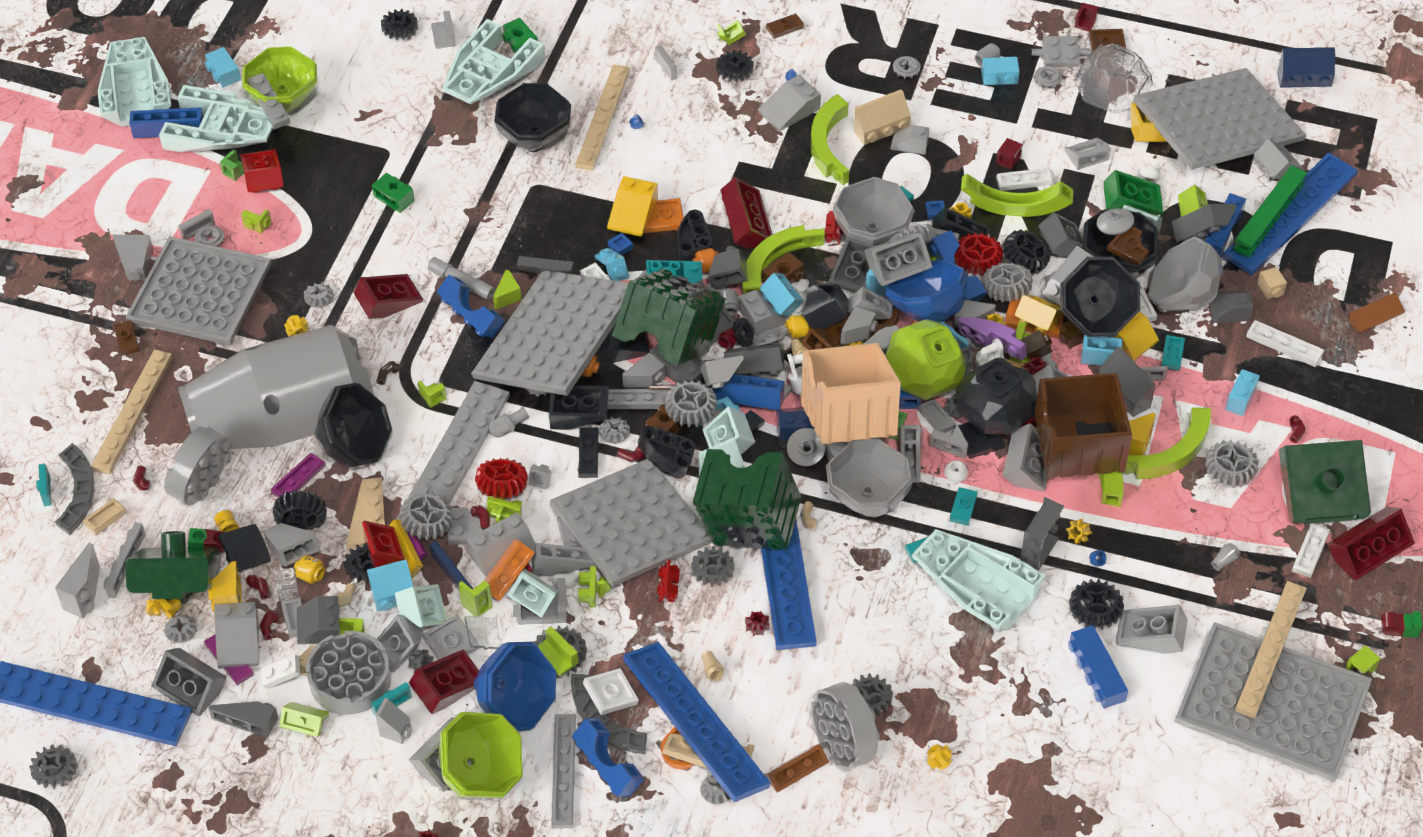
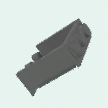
M1046 497L1043 499V505L1024 532L1020 558L1021 561L1038 571L1059 539L1049 532L1056 533L1058 530V525L1054 523L1059 520L1060 513L1064 509V505Z

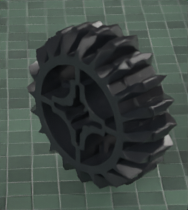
M1022 229L1014 230L1006 237L1002 246V253L1005 254L1004 258L1009 260L1008 263L1013 262L1015 265L1020 263L1021 266L1030 270L1031 275L1039 274L1047 267L1051 258V251L1048 250L1049 246L1044 244L1045 240H1041L1040 236L1034 235V232L1029 233L1027 229L1025 231Z
M292 490L291 493L285 492L284 495L281 494L279 498L275 499L273 507L274 521L278 524L283 523L304 530H313L314 527H320V524L324 523L327 514L325 501L322 500V497L316 496V493L310 494L309 491L302 492L300 490L295 492Z
M1090 579L1087 583L1083 580L1081 585L1077 584L1075 590L1071 592L1069 609L1073 613V619H1078V624L1085 623V627L1094 625L1095 629L1100 627L1103 630L1105 626L1110 628L1112 623L1116 624L1118 618L1122 616L1124 609L1123 596L1120 595V590H1115L1114 584L1109 586L1108 581L1102 583L1100 579L1096 582ZM1081 600L1085 602L1086 608L1082 605ZM1107 600L1111 604L1112 608L1108 606V603L1106 602Z

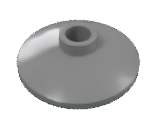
M1125 209L1105 211L1097 219L1098 229L1110 235L1124 233L1134 224L1132 213Z
M777 327L757 335L752 342L754 345L760 346L777 344L788 333V328Z
M811 428L797 430L790 436L787 443L789 457L800 466H812L818 463L824 456L826 445L821 444L820 437ZM809 445L811 447L810 451L805 452L804 447Z

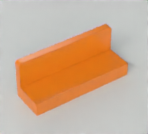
M514 539L484 579L490 585L491 596L498 601L501 600L535 553L519 540Z

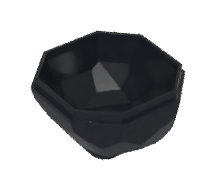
M523 83L498 99L494 122L497 130L515 146L534 153L554 142L569 128L572 105L570 101L547 83Z
M1104 209L1086 220L1084 223L1083 249L1094 257H1114L1133 277L1151 268L1156 262L1158 229L1140 212H1131L1134 217L1133 227L1143 231L1141 243L1149 251V256L1139 267L1107 251L1108 245L1117 234L1110 235L1101 232L1097 227V219L1102 213L1110 209Z
M1086 257L1060 283V311L1087 337H1115L1140 311V283L1114 257ZM1092 296L1096 297V303L1091 301Z
M1001 357L995 358L976 367L957 384L956 410L984 434H1012L1034 416L1038 393L1036 380L1020 363Z
M351 383L335 386L331 389L319 412L314 435L326 456L346 467H357L378 462L391 434L392 426L386 405L360 383Z

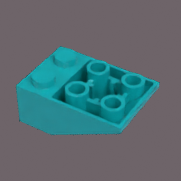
M646 260V270L649 275L661 269H667L672 272V275L685 277L688 279V282L693 284L700 280L703 281L701 261Z

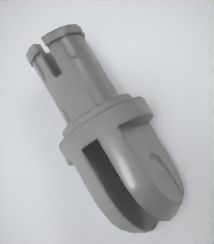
M522 407L511 415L504 413L494 419L489 425L490 434L499 438L512 432L516 424L529 418L526 409Z

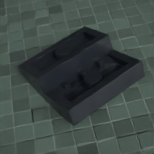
M256 523L219 534L218 540L226 552L228 564L236 561L238 571L271 562L268 549Z

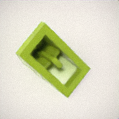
M505 270L493 296L494 309H500L521 300L520 287L509 270Z

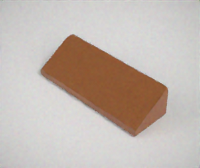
M1394 292L1351 312L1348 322L1360 334L1405 313V310L1398 295Z
M815 744L764 775L771 782L770 785L776 793L826 765L829 763V760L821 745Z

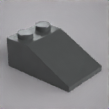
M847 237L829 279V284H839L840 287L855 292L862 287L866 288V275L870 268L864 250L876 245Z

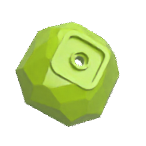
M926 319L892 333L885 356L901 382V390L923 400H928L956 389L957 384L963 379L966 370V360L962 349L949 328L940 322Z
M460 712L440 732L439 758L443 781L458 797L503 798L522 778L521 734L502 714ZM467 759L471 761V766L467 763Z

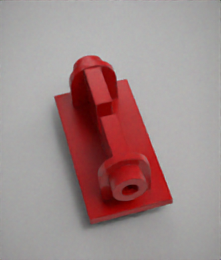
M829 211L826 215L824 239L828 243L836 240L838 245H840L843 231L838 225L833 211Z
M670 559L659 570L660 583L657 588L659 603L664 598L668 602H675L678 598V585L675 584L679 583L680 569L677 565H670Z

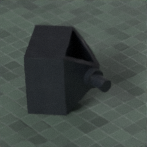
M813 273L808 274L809 288L803 317L810 328L825 329L847 318L849 299L840 285L819 284Z

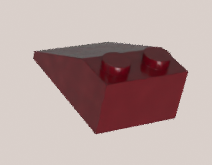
M408 274L360 277L353 292L369 319L385 318L423 302L422 296Z
M462 649L417 668L408 683L429 712L434 714L449 707L475 690L474 682L479 669L466 651Z

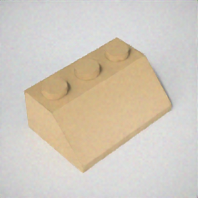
M898 90L855 107L854 133L863 145L888 137L910 126L911 114L903 91Z

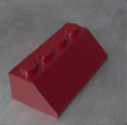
M736 177L720 189L722 201L726 209L725 212L730 223L729 226L733 233V240L737 245L747 249L756 248L762 241L773 235L759 189Z
M1385 507L1327 544L1334 561L1356 581L1414 545L1415 542L1402 508Z

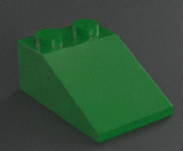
M1114 170L1103 181L1106 209H1123V206L1127 205L1153 215L1163 214L1159 184L1118 170Z

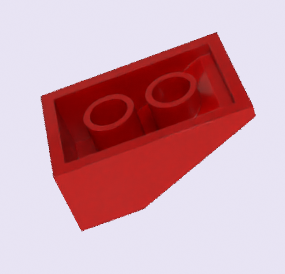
M276 149L240 154L247 192L259 193L262 190H278L279 187H283L281 167Z

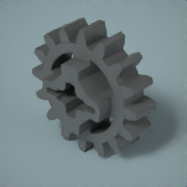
M712 546V550L704 547V552L698 550V556H693V562H691L692 575L696 576L697 582L703 580L704 586L707 583H710L711 587L714 586V583L721 586V581L728 582V577L733 576L735 569L733 557H729V551L723 553L722 547L719 550H715V546Z
M868 673L867 678L860 675V680L853 679L852 686H856L869 708L878 715H881V709L887 711L888 705L892 704L893 691H891V684L886 685L885 678L879 680L878 674L873 678L871 673Z
M51 744L50 749L44 746L42 747V753L35 752L37 758H31L32 765L29 766L32 779L36 781L37 785L43 784L44 788H47L50 784L55 789L56 784L59 783L61 786H64V780L71 781L69 775H75L74 768L77 767L74 754L70 752L68 747L63 749V746L60 744L55 748Z

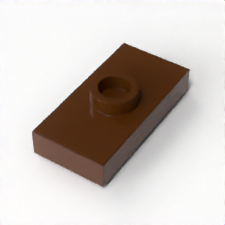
M796 13L766 24V29L773 39L804 28V23Z
M128 320L113 324L121 356L139 352L132 321Z

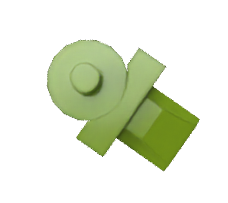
M489 496L487 498V510L491 517L496 518L498 523L517 512L521 516L522 501L514 500L509 502L505 498Z
M590 566V572H579V585H589V588H578V601L589 602L590 607L596 608V592L599 593L600 597H603L605 593L610 591L611 585L605 581L604 577H600L599 581H597L596 566Z

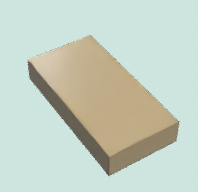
M113 498L86 517L83 523L92 533L97 535L125 515L127 510Z

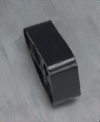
M690 210L678 228L677 249L680 261H692L697 251L708 248L713 249L712 238L703 213L700 210Z
M645 426L637 441L643 454L658 469L675 478H683L686 475L695 451V443L692 440L654 426Z

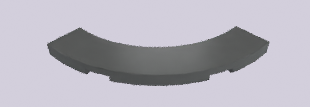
M74 443L70 444L58 455L59 459L70 469L74 479L72 501L63 514L55 521L56 526L68 535H71L85 519L92 505L95 491L94 476L90 464L84 453Z
M572 674V697L582 721L585 718H599L610 732L608 744L624 751L645 754L647 733L634 731L623 726L620 727L612 722L606 714L601 715L583 685L584 678L591 677L592 675Z

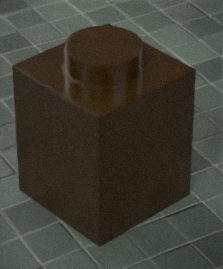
M1071 321L1061 324L1059 338L1062 343H1065L1071 349L1083 343L1084 334Z
M1040 329L1020 340L1026 344L1028 358H1042L1053 352L1050 336L1044 334Z

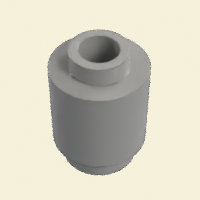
M992 43L977 51L974 56L975 62L982 67V58L1000 57V49Z
M728 288L720 294L726 298L724 308L731 316H735L739 310L738 293L736 290Z

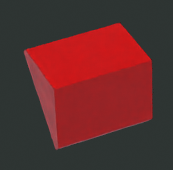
M365 520L362 522L364 538L374 568L405 560L394 527Z

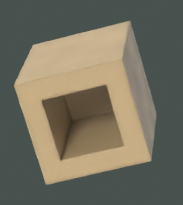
M1274 267L1261 271L1257 284L1268 300L1284 295L1287 282L1278 268Z

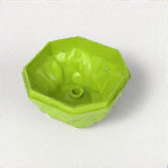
M292 46L268 47L245 64L242 70V88L250 94L257 104H259L258 98L265 103L266 100L276 99L277 103L281 102L287 114L300 106L317 84V64ZM264 73L277 97H266L251 87L247 79Z

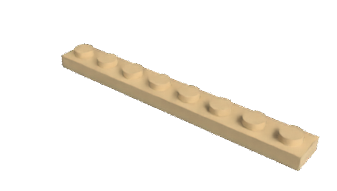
M613 64L577 158L576 168L594 170L629 76L630 67Z
M159 350L152 352L91 465L93 471L109 475L113 471L173 359L171 353Z
M1287 581L1235 712L1255 719L1306 592V587Z

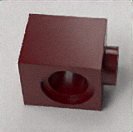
M1006 138L997 151L996 163L1012 170L1022 156L1023 144Z

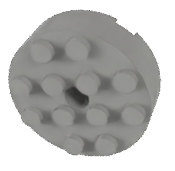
M207 425L204 428L200 426L195 429L182 443L173 458L176 462L174 467L167 471L164 483L165 492L189 506L197 503L199 500L203 501L208 495L210 486L215 487L218 483L219 474L224 464L230 458L229 447L231 442L228 437Z
M345 631V634L334 637L330 635L314 647L307 660L306 673L313 698L320 706L334 713L356 714L372 708L371 702L383 696L391 684V669L384 646L376 638L363 632Z
M839 682L816 691L814 694L815 701L811 702V717L822 749L827 748L831 754L829 760L842 770H850L872 761L877 754L880 734L876 729L874 721L875 713L869 708L859 689L847 682Z

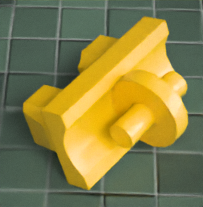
M148 599L145 612L149 616L156 615L157 617L163 612L170 619V617H175L174 613L181 609L182 605L179 599H170L168 601L165 599H153V601Z

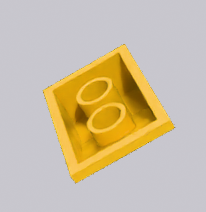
M623 176L617 189L607 229L642 236L658 200V183Z

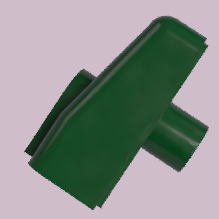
M1362 440L1285 445L1278 449L1288 515L1291 523L1303 525L1363 520L1370 515L1371 507Z
M184 531L161 532V548H142L125 561L126 588L131 593H152V599H183L188 595V592H203L212 584L211 580L215 577L220 566V549L218 547H186Z

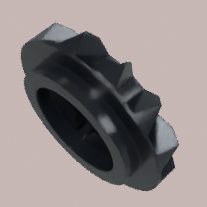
M743 317L736 319L733 322L734 327L732 330L737 338V343H740L742 347L751 346L755 338L752 325Z

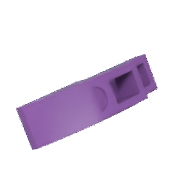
M960 317L958 319L959 332L963 336L974 340L978 345L986 347L992 344L993 340L999 339L1003 345V350L1012 357L1023 360L1027 356L1026 344L1016 338V331L1010 327L980 318Z

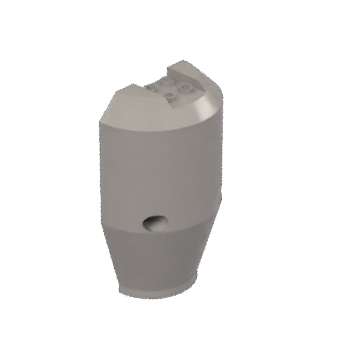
M333 325L243 349L188 384L177 387L191 433L198 427L204 428L207 425L228 437L231 442L229 449L275 447L313 436L317 427L319 412L329 392L335 386L360 383L374 395L368 370L362 366L356 338Z

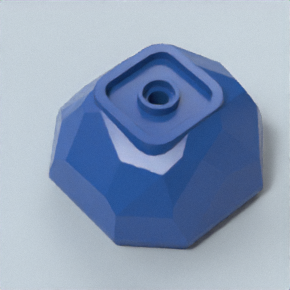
M946 260L931 261L933 268L887 285L885 295L888 300L912 320L920 322L928 319L941 323L953 317L962 309L967 290V273L963 268Z
M533 641L503 643L485 661L477 674L474 687L478 704L485 713L502 714L517 731L531 730L556 699L557 671Z

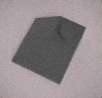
M1244 290L1218 292L1216 298L1209 303L1213 323L1250 321L1253 311L1250 293Z

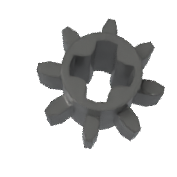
M954 394L951 398H947L945 411H949L950 417L960 418L961 415L956 410V394Z
M415 649L414 654L409 656L408 667L414 669L413 673L417 668L433 662L434 656L428 655L429 650Z

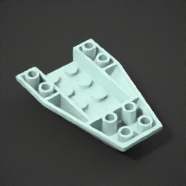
M145 37L110 42L98 87L100 116L121 127L130 126V111L169 109L171 107L168 79Z
M937 529L912 554V558L966 611L997 630L1011 628L1033 603L1046 578V575L1013 555Z

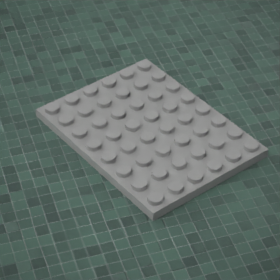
M1247 68L1138 94L1133 99V102L1150 122L1154 124L1155 128L1191 170L1254 154L1267 139L1284 146L1303 141L1306 137L1302 129Z
M541 272L471 373L473 378L568 396L615 325L628 283L561 272Z
M1214 622L1174 722L1336 782L1372 678L1283 647L1255 719L1235 712V709L1263 639Z

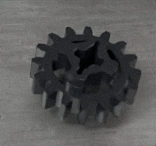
M403 8L400 11L394 9L393 13L388 11V16L383 15L381 20V30L385 36L389 35V39L395 37L398 40L401 37L405 40V36L411 37V33L415 34V29H418V21L415 14H410L409 10L404 12Z
M732 50V53L726 51V55L721 54L720 58H717L716 70L718 75H722V79L729 78V82L732 79H735V82H738V79L744 81V77L749 78L750 73H753L754 61H752L751 56L748 57L747 52L742 54V50H739L738 53L735 50Z
M364 543L363 547L357 544L356 550L350 548V555H345V571L347 575L350 574L351 580L356 578L357 583L364 580L365 584H368L367 570L373 569L374 565L367 544Z

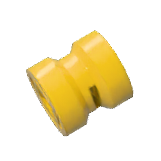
M222 510L214 516V522L219 527V531L228 532L239 528L230 510Z

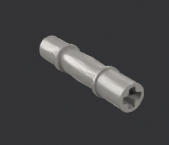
M436 257L430 259L427 266L429 271L441 276L443 279H446L449 274L458 277L471 288L470 292L472 294H476L488 301L493 298L496 290L495 287L454 268L452 264H448Z

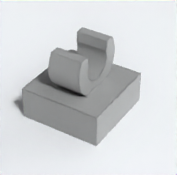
M533 464L530 467L528 484L547 489L551 474L549 466Z

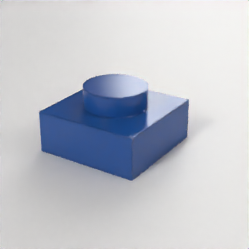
M929 201L925 203L928 220H933L945 207L944 201Z
M621 233L608 241V247L623 255L633 249V243Z

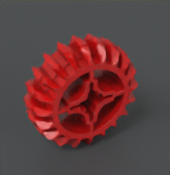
M974 232L972 236L967 234L966 237H961L960 241H958L960 246L954 255V260L957 266L967 272V275L973 273L974 276L980 274L983 277L984 273H986L987 269H991L992 265L997 266L998 263H1002L1003 249L1000 242H996L995 237L990 238L989 234L984 236L983 233L977 235Z
M501 457L500 459L492 458V461L486 460L485 463H481L480 467L477 468L475 476L476 486L483 495L487 494V497L511 499L512 496L518 497V494L523 493V490L526 489L528 481L526 467L522 466V463H516V460L502 459Z

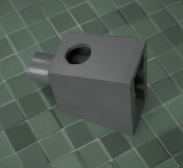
M728 246L726 252L718 253L714 256L708 277L715 288L748 281L746 260L741 251L734 246Z

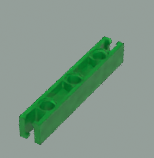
M1292 165L1236 237L1234 251L1248 258L1251 257L1305 185L1303 180L1306 178L1307 172Z

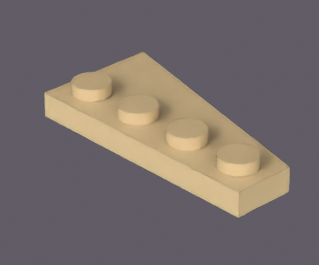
M382 477L362 479L346 544L347 550L350 548L356 549L357 544L363 547V544L366 543L362 526L364 520L385 525Z
M669 734L662 754L707 768L682 735ZM748 744L747 747L742 746L748 755L752 757L755 745Z

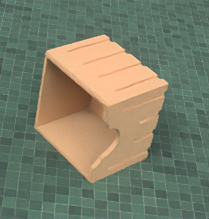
M878 343L803 351L801 405L804 407V411L809 417L812 426L815 427L814 430L817 436L820 437L821 444L843 441L851 442L852 440L860 439L869 440L877 437L887 438L897 435L901 382Z

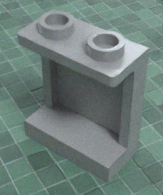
M557 578V585H552L553 588L558 590V593L542 618L518 602L517 605H513V617H517L518 625L567 623L565 578Z

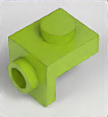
M739 20L725 28L720 24L717 25L719 32H717L718 36L722 41L725 40L728 45L746 35Z
M267 209L261 215L248 210H244L241 213L243 226L249 230L262 234L271 224L270 211Z

